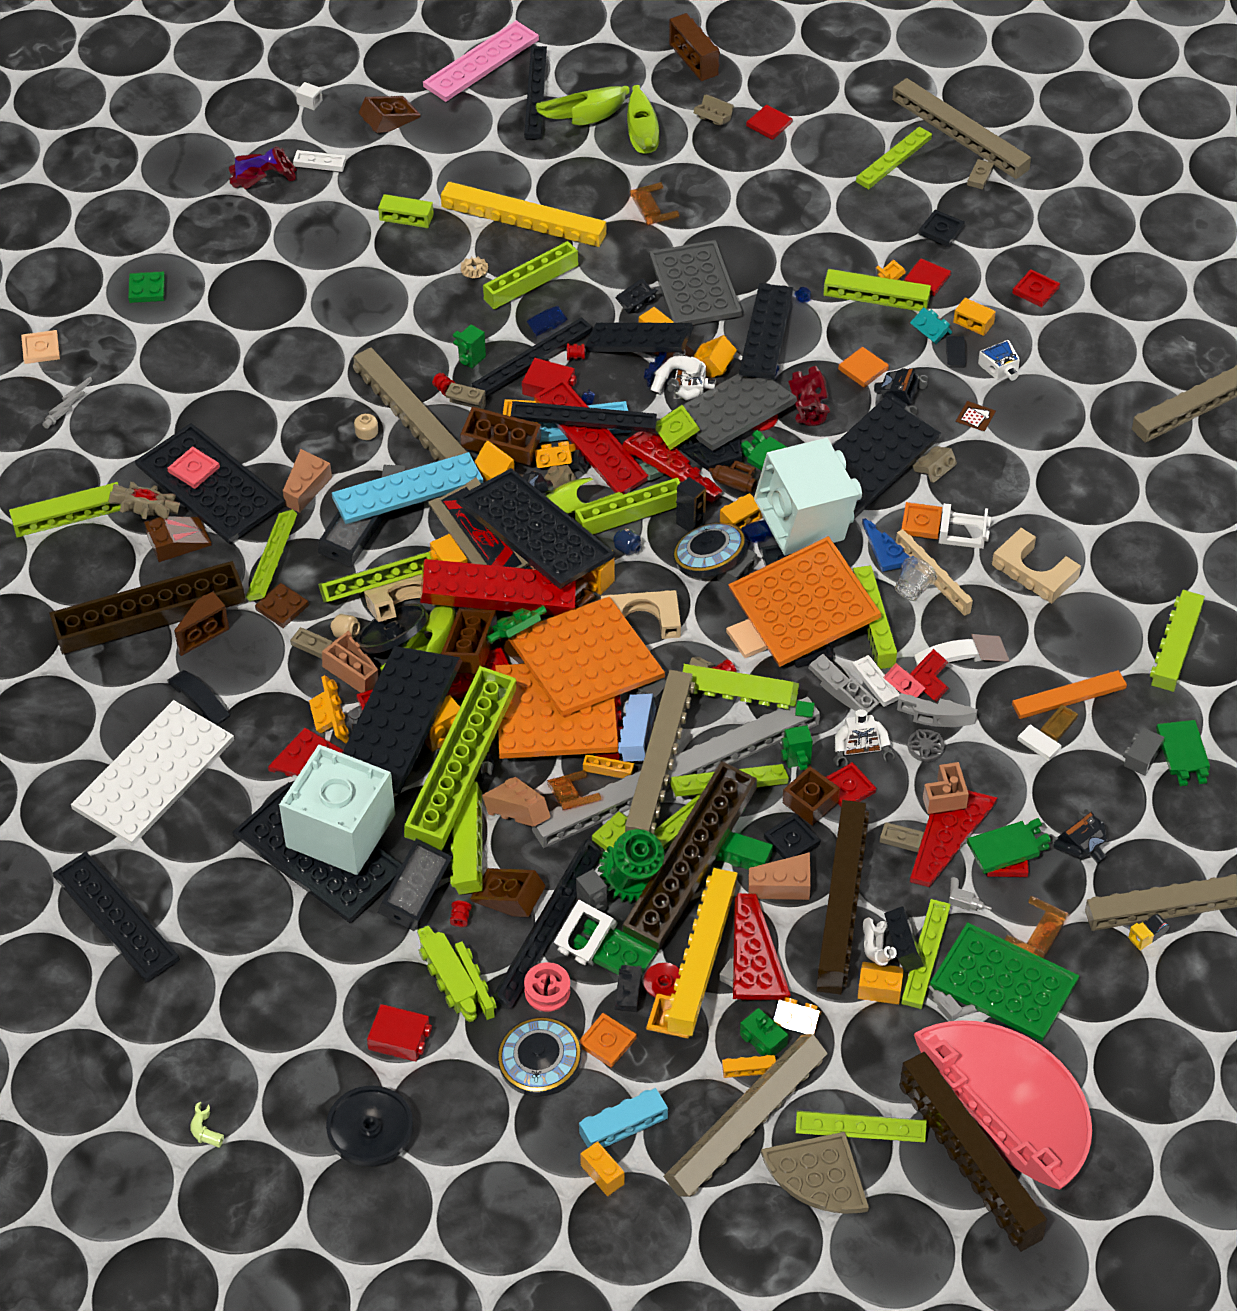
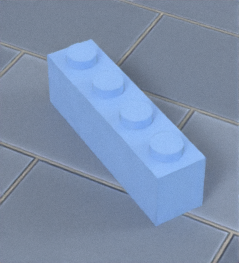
M653 693L630 695L629 702L625 705L626 716H623L624 728L620 731L621 742H618V752L622 754L624 762L644 761L656 712Z

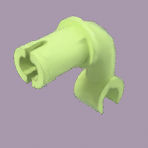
M199 1102L195 1106V1116L190 1124L191 1132L199 1143L204 1142L220 1148L224 1135L210 1131L206 1126L203 1127V1120L209 1118L210 1107L208 1105L207 1109L201 1112V1102Z

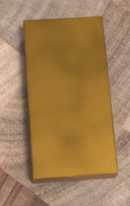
M1061 705L1040 731L1057 742L1075 722L1078 714Z

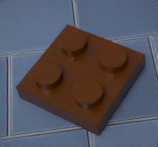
M280 583L255 605V610L281 628H284L309 606V602Z

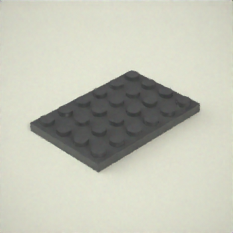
M716 240L649 251V257L670 318L674 323L683 322L694 325L742 316V310Z
M738 373L715 386L714 389H710L690 400L683 406L700 429V431L692 436L713 451L797 402V397L772 379L741 376Z

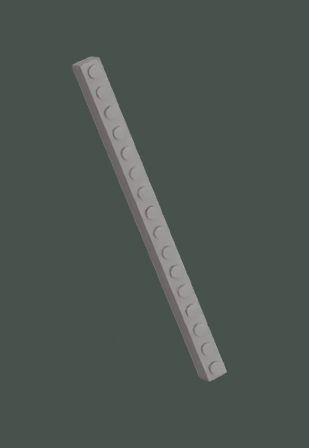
M805 697V698H803V699H798V700H796V705H797V701H805V702H812V701L809 699V697ZM796 705L795 707L789 706L788 709L779 708L770 714L762 715L752 722H746L743 726L731 729L723 735L713 737L705 743L695 745L687 751L677 753L672 757L674 765L672 771H668L670 778L668 786H664L663 789L665 794L673 790L670 784L671 777L714 772L721 761L729 765L781 742L785 729L808 725L810 729L819 725L820 712L814 705L813 717L809 718L795 716ZM640 772L628 775L622 780L610 783L604 788L592 791L586 796L574 799L570 803L550 811L549 819L534 827L532 826V831L542 847H548L608 820L618 811L623 813L630 810Z

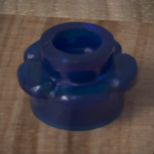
M800 287L798 291H795L794 295L797 301L805 303L810 301L811 291L805 287Z
M590 389L587 392H583L581 399L586 405H592L595 392H591Z

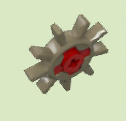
M130 482L129 488L114 484L108 501L112 504H121L120 512L131 511L140 514L143 519H146L147 516L158 515L166 520L169 517V512L178 514L180 503L174 502L175 494H161L157 491V486L155 485L152 488L138 487L134 482Z

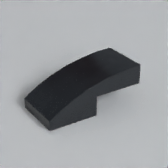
M946 336L947 368H965L964 336Z

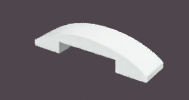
M973 639L938 644L914 655L917 665L932 649H935L948 662L974 658L975 662L982 661Z

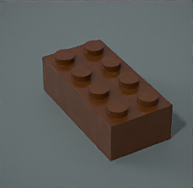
M687 13L669 19L670 46L701 81L717 76L720 66L719 48L712 43L702 28L698 27L694 19L690 18Z
M472 407L460 434L461 446L465 449L480 452L485 442L489 441L514 459L515 462L530 465L535 454L534 450L537 449L541 439V424Z
M458 610L441 652L444 655L460 657L463 661L457 674L475 675L479 666H485L493 642L490 643L487 636L494 633L492 627L497 624L496 610Z

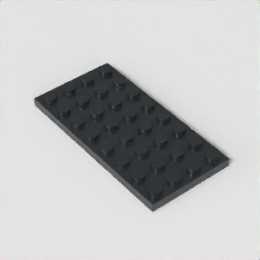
M887 397L883 398L832 446L835 451L840 450L843 453L846 461V472L850 479H857L861 486L862 497L856 502L854 519L941 438L940 431Z
M192 423L135 460V464L140 470L169 494H175L177 501L228 544H231L286 505L285 499ZM192 446L217 461L220 465V468L196 489L168 472V467Z
M512 468L457 497L456 503L559 589L614 558L615 553Z
M394 646L342 754L391 772L393 793L400 794L463 662L460 657Z
M288 782L233 831V837L344 920L351 923L392 884L402 864L375 846L362 869L356 875L286 847L279 804L292 786Z

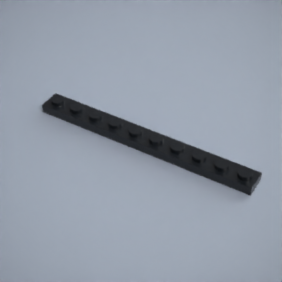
M589 839L583 840L492 996L506 1009H510L514 1005L524 987L527 972L537 965L577 896L576 878L592 870L602 853Z

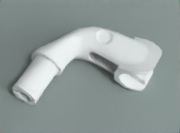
M671 357L655 372L654 375L656 376L650 390L661 394L664 382L668 379L673 369L683 370L686 374L693 377H701L705 372L706 366L695 357Z
M868 917L863 921L865 934L864 952L871 961L879 966H884L896 956L894 947L887 946L883 949L884 931L887 927V922L881 921L877 923L876 927L873 924V919Z

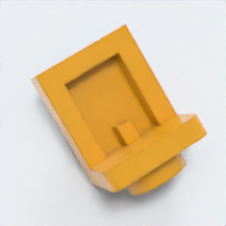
M892 260L883 269L879 265L876 267L877 277L898 280L906 273L905 269L895 260Z

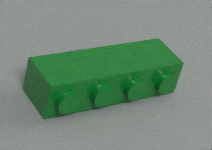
M731 831L715 860L749 870V868L770 862L773 845Z

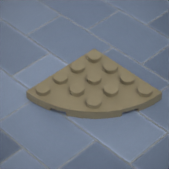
M845 1132L761 1149L763 1161L772 1177L785 1191L799 1201L811 1207L833 1213L868 1212L869 1207Z

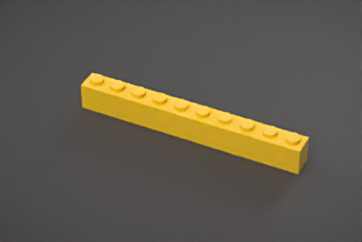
M448 182L441 193V207L596 247H600L606 236V221L452 182Z
M714 868L712 875L707 877V890H703L701 898L703 905L699 904L697 916L699 918L694 919L692 928L694 934L690 933L688 940L690 947L689 949L686 948L683 960H685V964L681 963L679 975L681 977L680 979L676 978L674 986L676 993L671 994L669 1003L671 1010L667 1009L665 1014V1022H668L667 1031L689 1036L693 1035L735 893L737 872Z

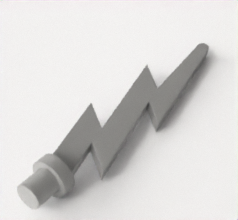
M89 377L62 398V403L49 411L50 415L43 422L45 428L48 429L51 425L53 426L57 419L72 409V406L69 405L85 394L82 390L93 381L92 378Z

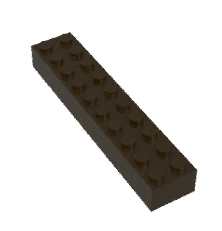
M233 561L52 611L49 614L61 654H66L181 621L198 599L211 592L216 594L226 608L244 603L246 600L244 588Z
M723 761L720 762L664 855L661 868L651 877L623 924L624 933L657 949V952L661 951L757 789V778Z
M842 800L816 992L841 995L842 987H847L869 820V811H866V803Z
M922 1052L903 1062L899 1083L901 1091L909 1096L916 1111L919 1110L923 1119L926 1120V1126L932 1128L937 1141L947 1149L949 1158L952 1161L955 1160L962 1176L968 1178L973 1191L981 1196L986 1209L994 1214L998 1226L1001 1229L1004 1228L1007 1232L1011 1244L1017 1246L1020 1252L1042 1241L1047 1218L927 1054Z

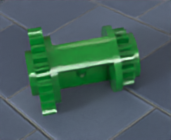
M633 829L623 833L614 842V847L608 846V852H603L602 854L604 859L599 861V864L602 865L598 868V872L602 873L599 877L605 880L604 883L609 887L607 894L614 892L613 899L621 896V902L628 898L629 904H631L634 898L637 902L649 880L659 871L664 860V850L659 839L649 831L642 829Z

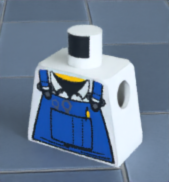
M1009 340L980 351L978 364L995 379L999 380L1007 376L1013 381L1019 376L1017 371L1020 360Z

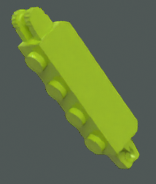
M429 926L417 930L420 940V949L418 951L421 959L427 961L429 973L431 976L435 975L440 992H445L448 1006L450 1008L453 1007L457 1014L461 1012L466 1021L474 1022L477 1018V989L445 934L441 932L434 933Z

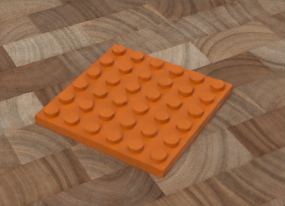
M829 536L728 584L730 591L779 667L881 618V612Z
M610 596L535 623L508 638L561 717L665 678L664 670Z
M525 664L495 665L496 672L516 678L515 694L498 728L500 759L618 752L614 697L561 717Z

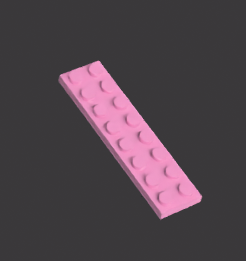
M514 21L423 81V87L447 102L537 42L539 35L518 21Z

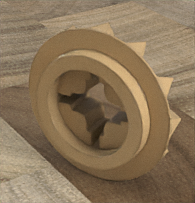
M471 256L470 259L465 258L464 262H461L460 269L466 277L479 278L487 273L488 263L485 262V259H480L479 256L477 258Z

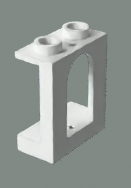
M944 504L939 543L983 549L984 541L988 542L989 531L986 530V527L990 528L991 517L987 516L988 509L985 508L984 516L952 513L950 512L951 504ZM949 523L974 526L982 531V535L978 538L948 536Z
M578 900L554 943L559 947L557 950L562 954L568 956L570 953L576 957L574 960L585 966L588 963L593 966L592 958L609 929L614 930L617 922L612 917ZM582 914L599 922L583 949L574 950L569 946V937Z

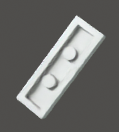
M297 150L293 164L295 167L343 172L346 156Z
M869 655L853 662L852 668L883 707L898 700L899 692L883 678L885 676Z

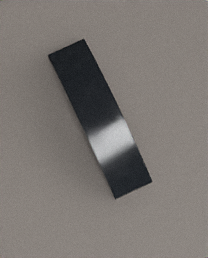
M181 670L167 680L178 693L182 692L202 711L203 717L218 726L230 717V714L218 698L191 673Z

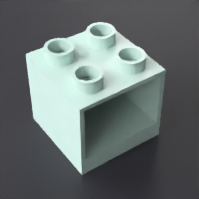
M828 438L767 452L754 500L784 556L803 549L827 536L830 537L833 543L845 539L849 524L854 521V508L856 502L862 497L861 486L857 479H850L845 470L846 461L843 453L840 450L835 451Z
M318 745L279 804L286 847L358 875L395 816L391 772Z

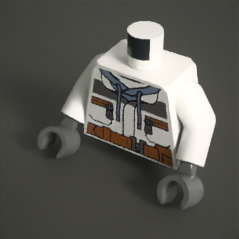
M685 349L683 352H675L673 357L684 356L686 353ZM677 369L676 378H671L667 383L669 385L668 391L674 392L675 399L689 401L703 394L704 389H714L716 379L706 378V369L701 377H693L686 374L685 371Z
M863 709L857 710L855 717L845 719L844 725L835 735V752H837V756L834 757L833 761L836 766H838L840 758L843 759V766L847 765L848 761L843 756V752L844 755L881 751V747H883L882 757L885 761L886 753H892L893 759L895 754L889 748L891 744L887 730L880 722L875 721L872 715H867V712Z

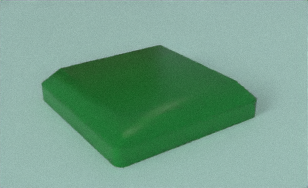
M797 701L795 716L812 718L815 703Z

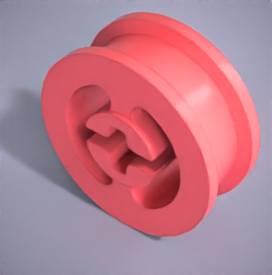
M545 962L535 965L527 972L524 980L525 997L533 1008L543 1012H551L560 1009L567 1003L570 997V977L563 967L555 963ZM547 978H550V984L547 990L548 996H545V990L547 988Z

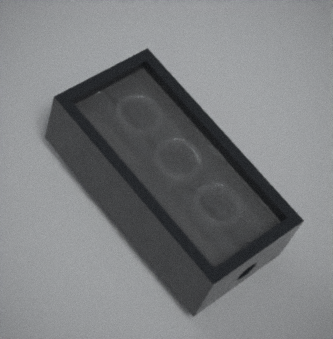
M338 511L319 539L318 553L352 568L384 519L385 513L345 524Z
M416 838L377 913L414 931L452 856Z

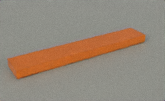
M1119 670L1013 700L1012 706L1019 719L1057 709L1061 705L1067 706L1126 689L1127 684Z

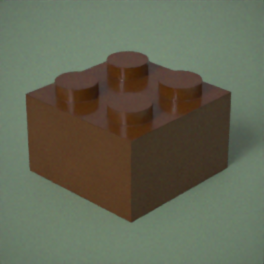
M809 766L783 789L782 803L813 826L839 802L840 788Z

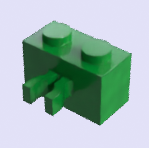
M469 325L462 333L456 331L453 334V337L456 338L453 344L458 346L459 361L473 369L486 357L485 332L473 325Z
M808 725L785 729L784 737L781 738L783 747L781 749L782 760L786 761L788 768L798 766L800 771L806 770L807 765L811 764L813 743Z
M759 1008L740 1023L742 1039L750 1042L761 1056L776 1055L788 1044V1034Z

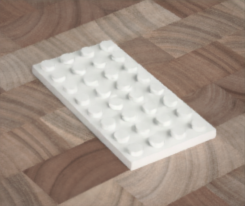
M173 700L71 804V807L79 814L133 846L234 741V735Z

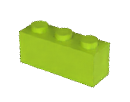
M384 194L378 207L380 221L429 228L434 215L433 202Z

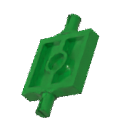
M542 605L534 611L521 608L514 611L513 616L498 620L497 624L492 627L494 633L487 636L488 641L492 643L499 638H510L541 620L540 616L547 613L545 607Z

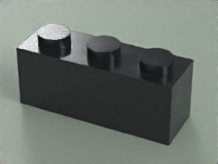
M688 477L685 481L680 482L676 489V524L690 532L697 527L705 525L706 487Z
M901 906L884 913L897 959L904 972L907 973L923 967L924 963L914 930L904 907Z

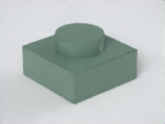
M646 463L639 464L648 474L649 481L663 476V473L659 472L652 465Z

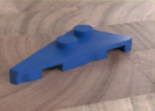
M866 518L862 519V525L881 572L916 565V558L914 556L910 557L906 554L904 548L896 544L885 532L881 533L878 531L874 523Z

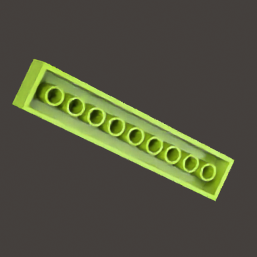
M479 666L404 825L405 838L414 841L417 838L436 849H443L515 694L516 678Z

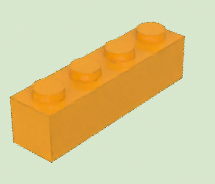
M586 754L583 762V771L623 779L628 775H633L634 763Z
M775 1055L753 1056L749 1058L740 1057L738 1059L727 1058L722 1060L723 1078L763 1075L776 1062Z

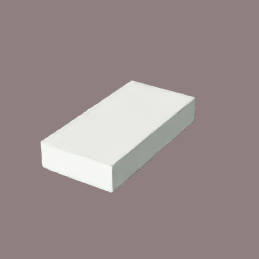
M1029 725L1018 736V741L1048 761L1061 750L1059 743L1032 725Z

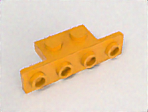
M324 675L321 677L324 692L309 700L315 728L321 734L333 727L335 736L347 744L349 730L345 725V714L341 709L342 701L337 692L338 686L333 679Z

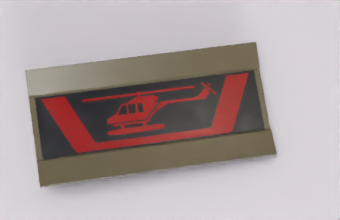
M476 477L464 486L428 502L470 563L524 568L529 565L527 561L456 503L458 496L481 484Z

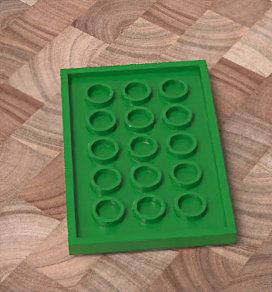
M967 922L932 978L930 986L934 990L943 992L945 995L950 994L953 999L965 1005H974L976 1010L1043 1042L1078 982L1079 975Z

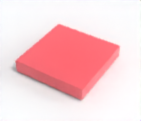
M192 446L168 467V472L196 489L219 469L220 465L217 461Z

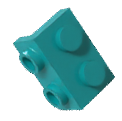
M923 307L910 322L914 328L935 344L946 333L952 334L949 328L951 325L945 319L939 320L937 318L939 315L932 309L928 311Z

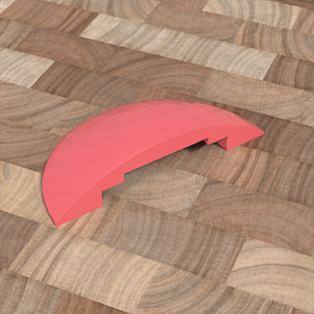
M949 1021L926 1027L914 1033L921 1053L925 1052L1004 1161L1030 1178L1059 1190L1077 1175L1086 1160L1091 1145L1092 1123L1090 1111L1079 1084L1063 1063L1051 1052L1029 1037L1014 1030L979 1021Z

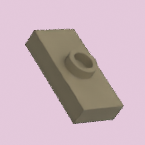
M978 159L967 180V185L983 189L993 170L994 163Z
M300 627L291 638L290 643L292 646L322 659V651L332 644L333 641Z
M885 822L880 836V843L918 852L924 832Z

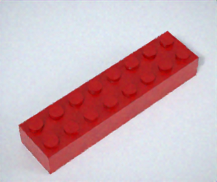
M424 559L420 603L514 612L521 608L534 611L543 605L547 613L542 615L557 616L575 609L576 580L559 589L539 571L534 569Z

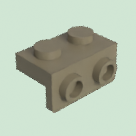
M706 94L703 97L702 104L696 106L693 113L699 115L698 117L701 119H709L714 124L722 125L731 120L734 105Z
M451 383L445 394L451 403L484 409L486 406L485 390Z
M935 446L929 453L919 458L918 462L913 465L915 472L928 474L930 482L934 483L952 469L957 462L952 448Z
M568 465L549 468L544 479L553 483L554 490L567 482L576 480V477Z

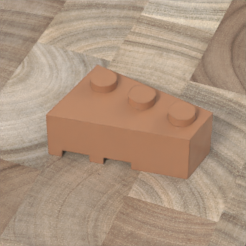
M300 449L283 489L285 506L300 513L332 478L330 463Z
M349 631L322 651L323 668L360 693L374 688L378 680V669L367 654L362 652L360 645L353 640Z
M516 777L506 780L505 783L482 795L488 815L499 814L503 819H508V817L514 818L515 822L533 827L550 818L545 798Z
M810 852L749 868L748 894H756L758 899L809 900Z

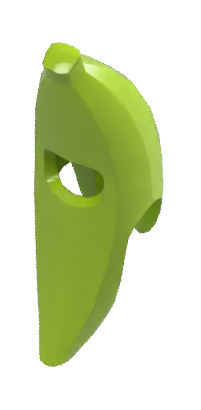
M634 85L627 111L629 137L633 147L639 153H651L657 149L659 144V125L649 99L640 89V85Z
M612 86L579 92L537 103L536 110L547 118H572V124L587 125L614 114L623 104L625 96L629 94V87Z
M589 477L567 482L555 488L546 497L565 513L575 514L577 509L624 494L618 492L589 503H582L577 498V489L579 486L593 480Z
M436 605L429 614L425 626L401 647L441 654L456 617L454 607ZM424 631L432 632V636L427 639ZM385 664L380 667L381 671L383 670Z

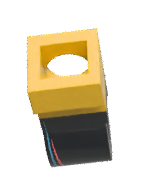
M1155 914L1147 921L1145 920L1140 924L1136 923L1131 926L1128 938L1141 951L1162 937L1169 930L1170 926L1159 914Z

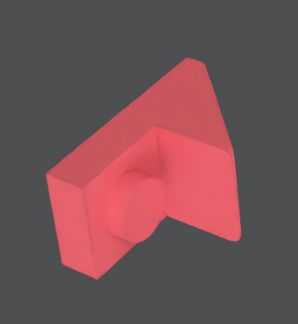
M897 663L883 677L900 693L912 695L916 698L925 689L921 683Z

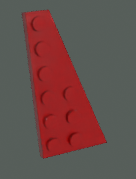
M639 431L625 440L622 448L626 449L628 453L639 457L644 463L652 465L659 472L665 473L672 479L678 478L682 482L690 477L706 487V501L714 502L723 492L709 478L701 476L700 470L697 467L693 468L690 466V461L675 447L669 450L659 434Z
M304 728L268 766V770L274 773L276 771L283 772L286 776H298L318 745L340 753L343 750Z
M968 790L967 808L931 813L912 870L910 882L930 887L967 841V838L971 836L994 807L998 798Z
M738 893L735 897L733 999L785 1000V997L789 998L791 994L757 895Z

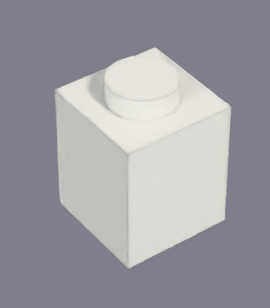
M304 82L296 90L298 105L315 110L323 101L322 90L317 86Z

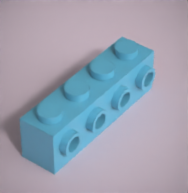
M656 1088L645 1090L639 1096L625 1099L617 1106L605 1108L595 1116L584 1118L579 1122V1134L588 1148L597 1141L604 1148L668 1119V1107Z

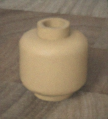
M361 414L355 419L354 428L359 439L371 440L378 434L376 417L371 414Z
M339 614L331 622V630L336 638L349 631L354 639L360 632V623L354 616Z

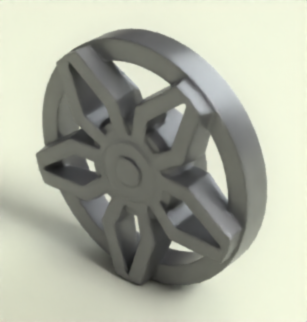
M925 729L916 730L909 737L907 744L911 756L924 762L938 759L943 754L945 746L944 740L938 732ZM913 750H919L920 755L915 753ZM931 752H932V753H937V754H935V755H933V756H929V754H930Z

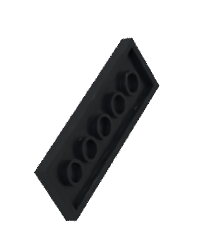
M600 322L595 324L585 349L587 352H683L694 327L692 323Z

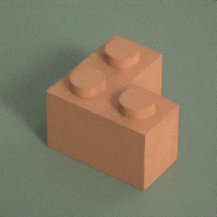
M959 762L939 765L938 782L924 785L923 800L927 814L967 808L969 794Z

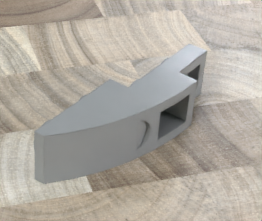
M824 654L820 655L809 665L808 669L822 681L820 685L849 708L855 711L863 709L868 714L879 704L852 676L848 678Z
M900 693L897 706L898 711L914 715L913 722L937 727L973 725L976 722L978 709L954 703L950 700L940 698L939 703L936 704L929 700H923Z

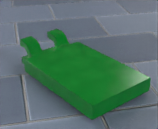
M756 430L752 434L754 437L752 444L755 447L753 448L751 443L745 440L741 444V447L744 448L741 453L743 456L748 457V463L762 471L767 452L787 447L772 437L765 439L764 435Z
M1189 720L1157 724V734L1164 737L1162 749L1170 775H1177L1179 786H1187L1189 773L1196 772L1199 784L1207 783L1206 776L1209 775L1210 764L1196 721Z
M1036 818L1027 825L1020 821L967 838V844L983 874L1038 857L1040 850L1049 849L1048 842L1051 839L1047 833L1039 836L1037 839L1035 838V834L1041 833L1039 827L1042 826L1040 819Z
M588 919L584 924L585 929L583 933L592 936L598 925ZM616 928L614 930L609 929L592 961L619 975L621 965L642 966L643 976L656 956L657 949ZM578 934L574 939L573 949H583L587 945L588 940Z

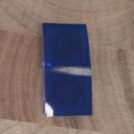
M555 306L527 320V323L536 336H539L550 327L555 329L568 319L559 306Z
M660 352L659 357H655V362H650L649 368H645L644 379H647V387L652 386L656 376L654 375L655 372L667 361V352Z
M765 520L753 522L741 528L746 539L751 542H764L766 536H774Z

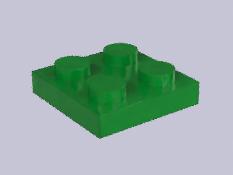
M164 272L129 273V303L164 301Z

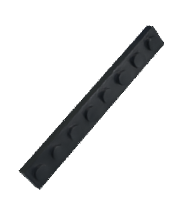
M531 46L524 139H541L543 115L537 112L536 104L544 102L547 46Z
M582 317L476 380L472 383V388L485 390L486 397L527 372L534 358L547 360L565 349L567 343L571 345L590 334L593 326Z
M512 401L510 415L511 417L530 422L654 433L657 419L656 413Z

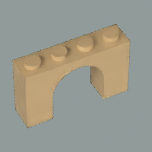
M1020 528L994 552L992 565L1052 604L1079 578L1081 565L1066 556L1051 570L1039 572L1029 569L1023 564L1022 560L1034 550L1036 537Z
M422 574L364 591L367 607L378 622L396 617L394 605L408 599L420 598Z
M676 590L601 596V599L610 596L624 617L635 611H647L655 615L660 623L662 639L681 638V623Z

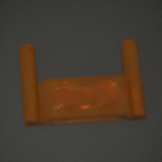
M662 182L629 190V194L643 216L646 225L679 217L678 210L660 214V209L650 192L663 189Z
M585 770L547 780L548 787L563 811L601 800L600 793L579 798V794L571 782L587 778Z
M1031 896L1028 903L1046 911L1027 943L1011 935H1007L1005 940L1043 958L1064 925V921L1069 913Z

